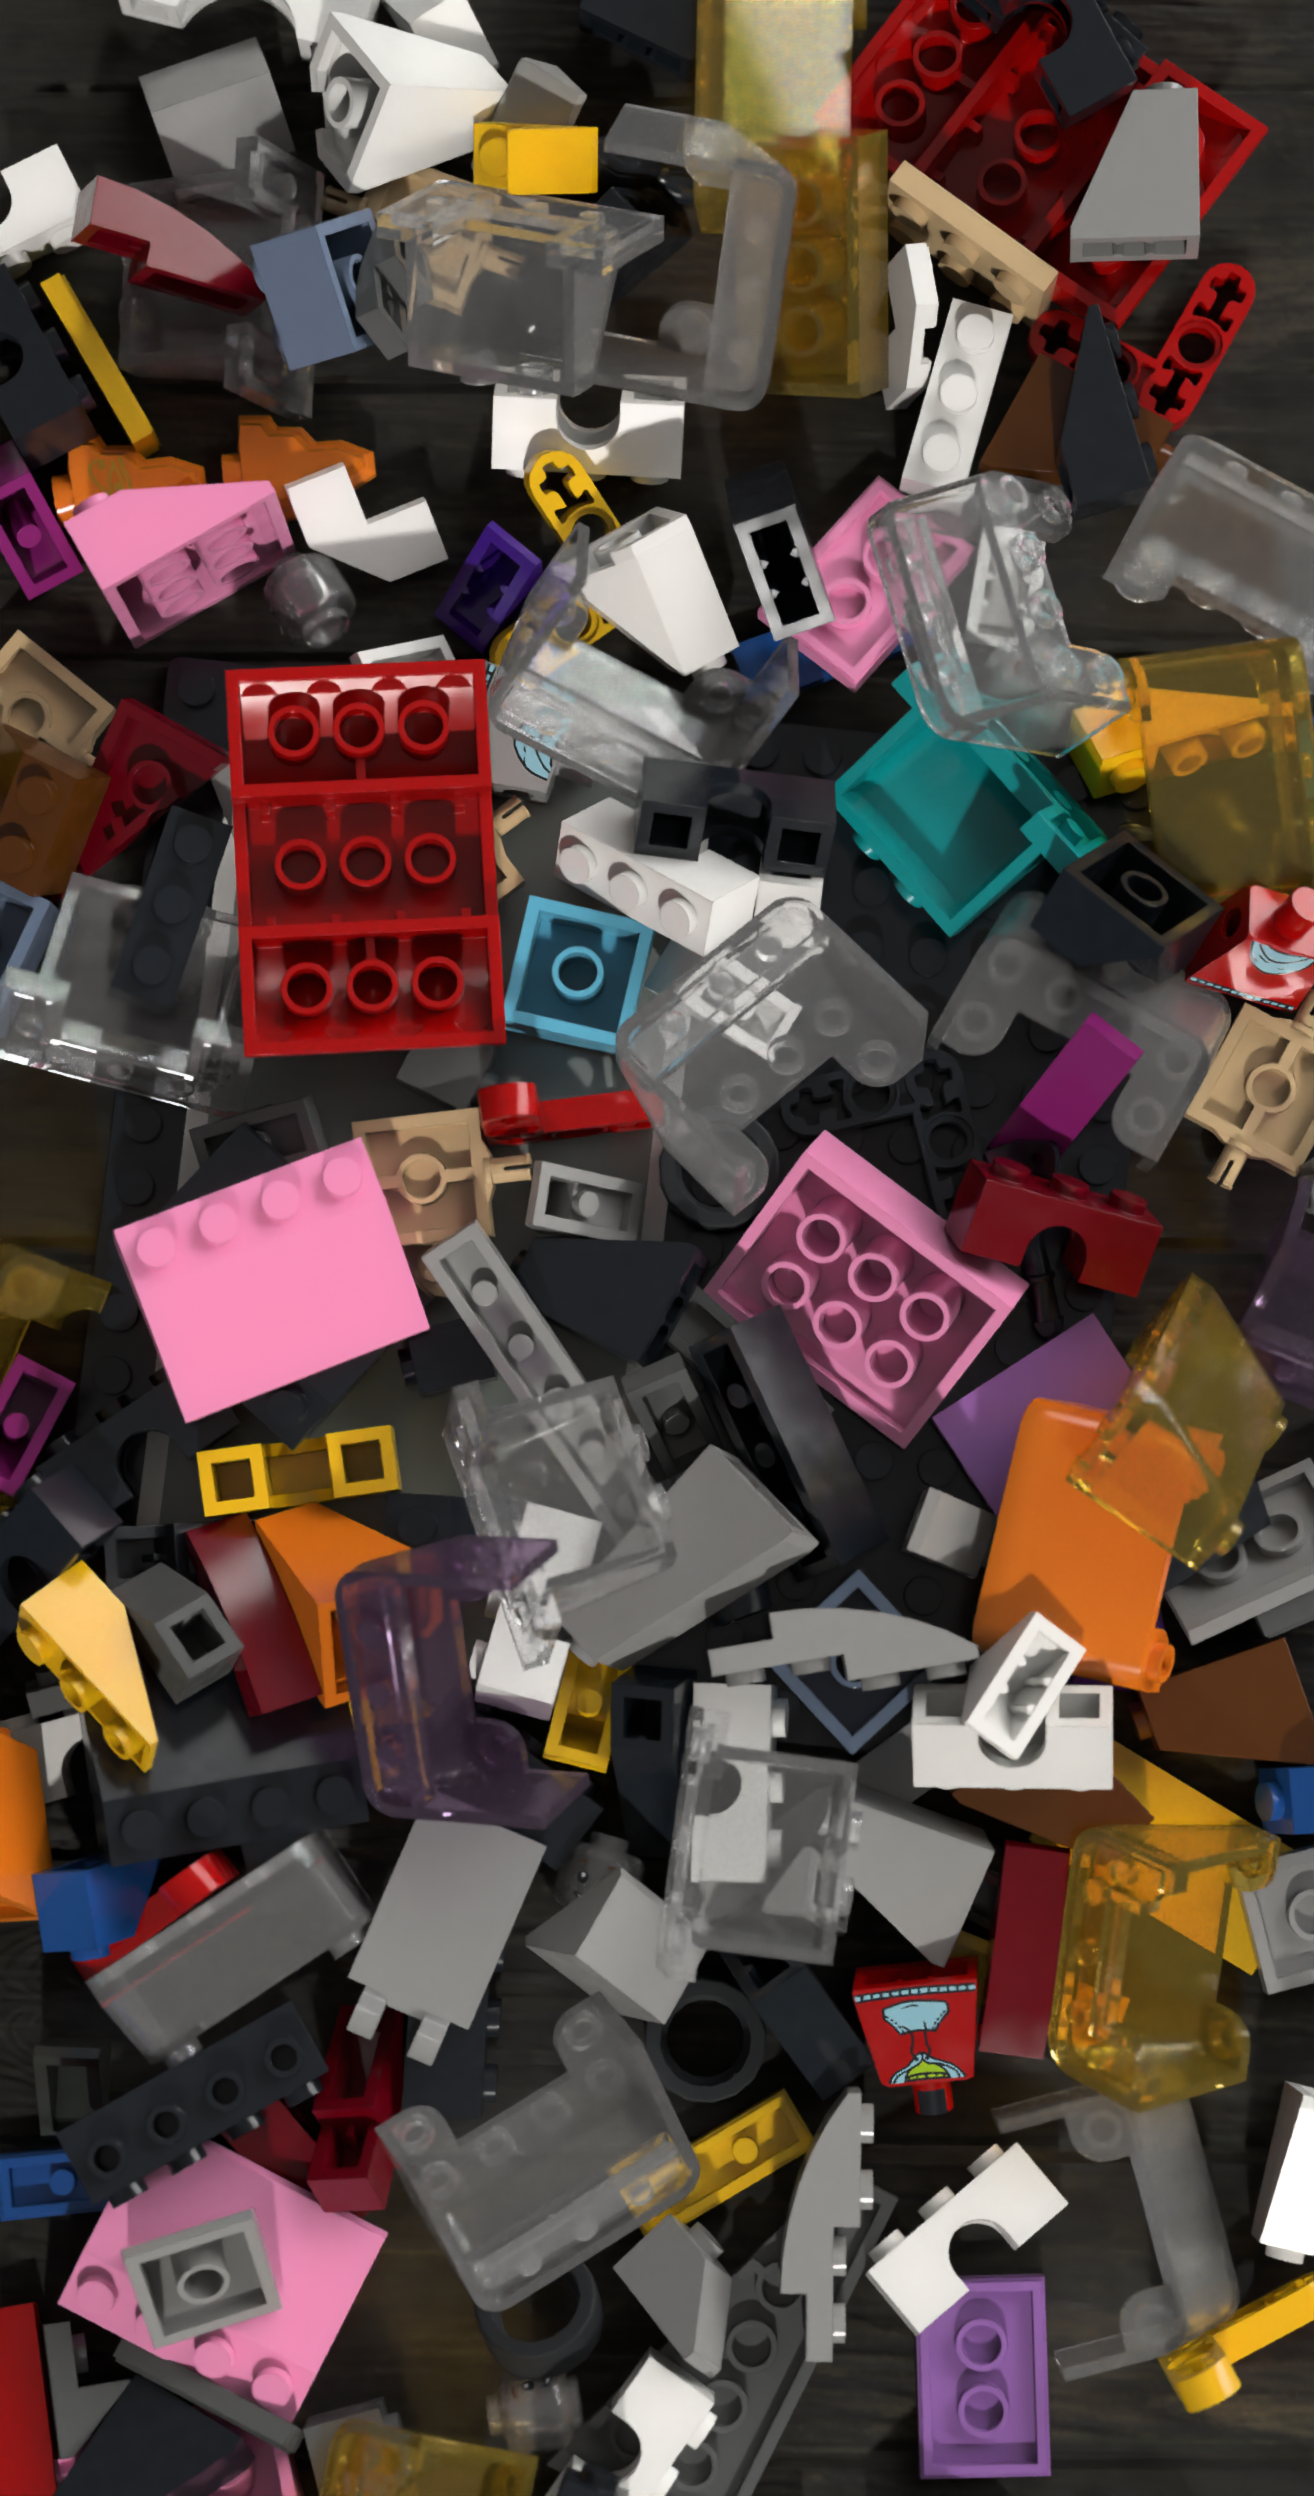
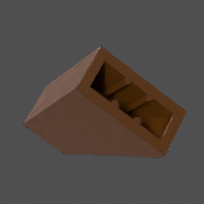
M1039 353L979 462L976 474L977 479L986 484L1062 489L1055 465V458L1073 375L1072 369ZM1139 405L1140 418L1133 420L1139 442L1148 441L1153 449L1158 469V478L1154 479V481L1158 482L1176 449L1166 443L1174 424Z
M1275 1637L1172 1673L1164 1683H1161L1159 1693H1146L1132 1689L1136 1702L1127 1704L1132 1726L1138 1740L1142 1741L1149 1738L1153 1749L1314 1765V1718L1285 1637Z
M1114 1775L1113 1790H1007L1003 1788H955L948 1790L960 1804L1107 1864L1116 1856L1123 1862L1127 1861L1152 1836L1145 1828L1155 1818Z

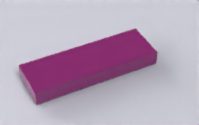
M1092 1012L988 1146L992 1149L1017 1139L1053 1140L1060 1148L1061 1157L1142 1056L1144 1051L1095 1012ZM1036 1153L1037 1161L1044 1164L1043 1156L1040 1153Z

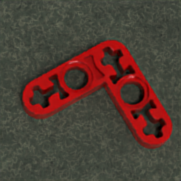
M1220 263L1207 271L1157 359L1120 340L1122 358L1120 360L1125 363L1128 369V379L1125 382L1131 381L1140 406L1174 424L1171 432L1182 428L1190 418L1253 304L1256 295L1255 282L1251 274L1240 265ZM1226 282L1233 283L1237 287L1235 298L1241 303L1230 301L1216 324L1207 318L1217 297V292L1210 287L1222 289ZM1049 310L1041 314L1033 322L1027 340V352L1032 363L1034 364L1039 353H1042L1074 370L1072 367L1075 365L1076 354L1065 348H1059L1055 355L1047 353L1044 350L1047 340L1041 334L1044 333L1052 336L1057 328L1064 330L1068 333L1065 344L1078 351L1084 320L1063 310ZM1198 311L1201 316H1195L1193 313ZM1221 327H1227L1228 331L1224 332ZM1189 333L1203 334L1210 340L1213 346V355L1203 363L1194 364L1188 362L1179 352V340ZM1167 364L1172 370L1163 369V366ZM1175 372L1180 377L1185 378L1175 398V404L1181 410L1170 408L1165 415L1159 414L1154 410L1157 400L1150 393L1162 395ZM1190 380H1196L1199 383L1194 386Z
M530 1082L497 1084L477 1091L481 1126L487 1143L490 1146H516L643 1130L664 1126L672 1122L669 1095L666 1088H641L540 1101L536 1084Z
M222 1848L206 1854L159 1888L160 1891L147 1899L135 1936L110 1944L111 1954L109 1956L88 1961L71 1962L87 1984L240 1874Z

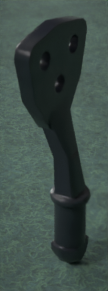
M1017 1139L989 1149L982 1155L984 1162L992 1164L994 1157L1014 1160L1028 1167L1031 1170L1030 1175L1051 1180L1053 1173H1059L1060 1148L1053 1140ZM1036 1153H1040L1043 1156L1044 1164L1037 1161ZM1042 1230L1032 1238L1024 1254L1025 1276L1023 1279L1030 1284L1029 1292L1035 1315V1321H1033L1035 1328L1042 1337L1052 1340L1062 1333L1064 1316L1060 1314L1053 1281L1055 1272L1050 1266L1044 1243V1230Z

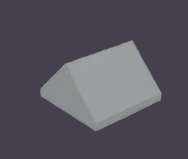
M256 37L138 77L180 195L297 155L270 70Z
M619 1867L526 1935L525 1946L614 2014L665 2025L709 1947V1936L627 1871Z
M255 2208L121 2250L122 2258L154 2349L283 2309Z

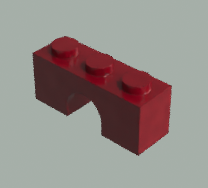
M994 1157L992 1164L972 1158L969 1159L944 1230L960 1251L1020 1267L1026 1248L1035 1235L1044 1229L1054 1226L1068 1227L1069 1237L1061 1257V1262L1079 1283L1137 1298L1164 1228L1146 1208L1148 1202L1145 1199L1120 1189H1112L1109 1196L1089 1191L1090 1187L1085 1182L1062 1173H1053L1051 1180L1030 1175L1031 1170L1028 1167L1008 1158Z

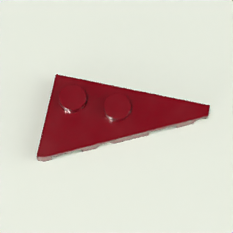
M122 698L92 767L112 778L67 893L40 897L53 903H59L168 814L171 805L179 806L230 764L229 752L134 698Z

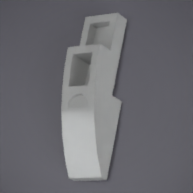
M805 1608L768 1613L772 1639L707 1650L712 1677L725 1675L727 1687L766 1681L764 1668L789 1663L791 1664L792 1676L831 1670L830 1656L841 1655L845 1679L848 1681L860 1679L862 1691L901 1685L899 1672L919 1668L926 1669L927 1680L966 1674L965 1661L980 1658L976 1644L947 1630L911 1618L877 1611L847 1608Z
M846 2086L826 2113L808 2147L796 2177L786 2214L781 2244L779 2289L780 2294H805L804 2353L806 2362H833V2343H845V2303H833V2276H846V2236H834V2227L860 2228V2210H873V2170H861V2143H873L874 2106L873 2103H861L859 2086Z

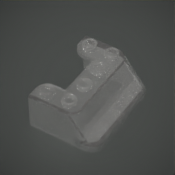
M1186 435L1181 439L1146 494L1103 579L1114 584L1122 596L1136 603L1162 600L1166 597L1172 585L1185 591L1187 598L1197 606L1208 610L1218 609L1240 621L1241 626L1251 635L1263 640L1273 639L1283 644L1284 647L1278 656L1277 663L1284 673L1283 678L1285 682L1301 693L1313 695L1314 495L1211 439L1198 435Z
M993 470L892 500L874 513L868 520V537L919 710L929 727L943 738L1061 758L1132 710L1124 686V673L1118 662L1108 654H1103L1092 648L1071 645L1063 621V609L1055 595L1045 562V551L1040 541L1056 543L1067 536L1072 530V506L1061 485Z
M1038 891L1019 893L1012 897L1002 909L930 1033L924 1048L928 1050L938 1049L941 1043L965 1055L979 1056L986 1054L1001 1042L1017 1012L1070 1041L1088 1016L1095 1012L1144 1051L1128 1072L1131 1076L1113 1107L1111 1124L1118 1140L1126 1147L1142 1155L1135 1167L1147 1173L1159 1161L1213 1063L1230 1027L1231 1011L1229 1004L1220 992L1185 982V972L1182 970L1158 985L1151 978L1135 972L1127 961L1078 966L1071 959L1054 952L1049 947L1046 939L1029 927L1047 895Z
M784 897L767 906L629 1017L620 1026L616 1034V1061L665 1149L733 1216H736L761 1195L767 1185L769 1173L766 1157L741 1131L831 1057L842 1065L856 1080L865 1085L884 1087L897 1082L923 1060L929 1012L814 903L801 897Z
M600 1991L567 2010L555 2026L553 2043L566 2069V2073L461 2138L455 2139L448 2123L439 2111L423 2105L410 2107L374 2128L412 2202L462 2285L475 2304L483 2310L498 2312L516 2305L683 2200L691 2193L698 2182L700 2175L699 2161L642 2041Z

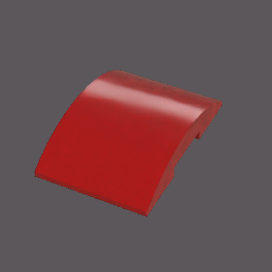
M902 0L812 117L813 124L856 165L887 191L889 179L902 162L906 160L1056 269L1059 274L1051 302L1084 318L1088 307L1098 304L1103 322L1113 321L1118 331L1171 260L1070 262V226L1132 91L1146 89L1149 85L1158 82H1174L1182 85L1183 88H1198L1200 222L1266 136L1269 127L1167 59L1161 65H1158L1144 55L1139 63V69L1134 71L1138 80L1129 94L1098 110L1091 119L1086 117L1063 130L1032 74L1039 59L1052 53L1064 44L1062 30L1054 18L1037 10L1023 11L1013 16L996 35L958 0Z
M485 659L225 670L244 1057L257 1058L506 1045Z

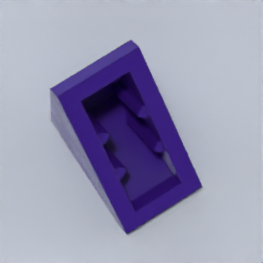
M491 521L486 525L434 615L481 654L484 653L492 645L494 638L510 624L545 582L542 560L498 524Z

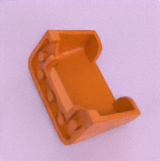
M1042 1397L1033 1399L1027 1406L1019 1426L975 1614L972 1638L973 1643L978 1646V1652L984 1654L1031 1611H1037L1086 1649L1071 1675L1146 1693H1159L1161 1683H1164L1171 1674L1175 1660V1649L1173 1645L1168 1644L1166 1631L1155 1627L1184 1502L1185 1500L1192 1501L1197 1499L1203 1490L1209 1491L1216 1482L1220 1467V1457L1215 1452L1218 1438L1078 1402Z

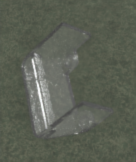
M625 103L605 138L604 152L683 166L697 182L710 187L730 190L714 304L687 300L671 306L660 323L658 341L598 330L578 368L577 381L730 411L749 410L761 402L771 381L798 196L796 181L785 166L726 122Z
M578 522L525 600L490 687L488 714L493 725L504 734L634 801L637 799L644 757L744 769L799 696L798 640L792 636L784 638L754 680L731 669L712 668L700 673L692 681L684 694L578 639V637L586 627L589 613L587 598L581 590L587 583L590 528Z
M326 1830L314 1831L89 1979L86 1984L100 2006L152 2066L163 2059L170 2069L203 2048L197 2038L198 2035L329 1949L336 1960L362 1943L366 1936L362 1926L373 1919L377 1909Z
M1146 2068L990 2109L993 2122L1000 2134L1064 2118L1073 2146L1084 2157L1097 2162H1107L1130 2156L1163 2284L1139 2290L1125 2301L1119 2315L1120 2334L1053 2351L1056 2364L1066 2382L1165 2356L1221 2326L1233 2317L1240 2303V2287L1189 2095L1184 2084L1174 2074L1162 2068Z

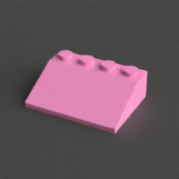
M269 480L120 490L109 497L107 493H99L78 504L72 512L74 517L63 523L135 649L298 557L276 492Z
M824 1130L803 1152L703 1291L739 1323L780 1305L816 1383L905 1450L1013 1310L1030 1284L1000 1261L960 1251L944 1230L946 1220L828 1131Z
M361 1137L113 1231L115 1246L185 1424L430 1329L388 1204Z
M209 2139L202 2143L208 2156L175 2175L171 2174L167 2164L143 2177L149 2188L147 2191L113 2209L110 2201H108L57 2304L164 2360H172L292 2424L388 2232L348 2211L324 2213L313 2193ZM255 2208L283 2309L154 2349L127 2273L121 2250Z

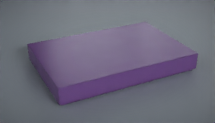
M1094 1313L930 1418L992 1514L999 1516L1019 1426L1027 1406L1033 1399L1042 1397L1078 1402L1149 1421L1160 1416Z
M1043 2273L960 2275L958 2277L967 2286L969 2291L919 2335L915 2336L920 2479L1051 2476L1045 2277Z

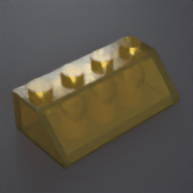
M823 128L739 134L743 393L860 399L888 388L887 129Z

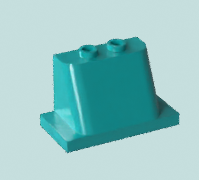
M946 655L909 666L891 683L912 709L835 782L836 810L854 829L852 837L857 846L871 859L876 861L881 859L897 877L894 880V884L901 896L916 908L923 907L949 937L962 931L1045 858L1060 874L1063 868L1110 840Z

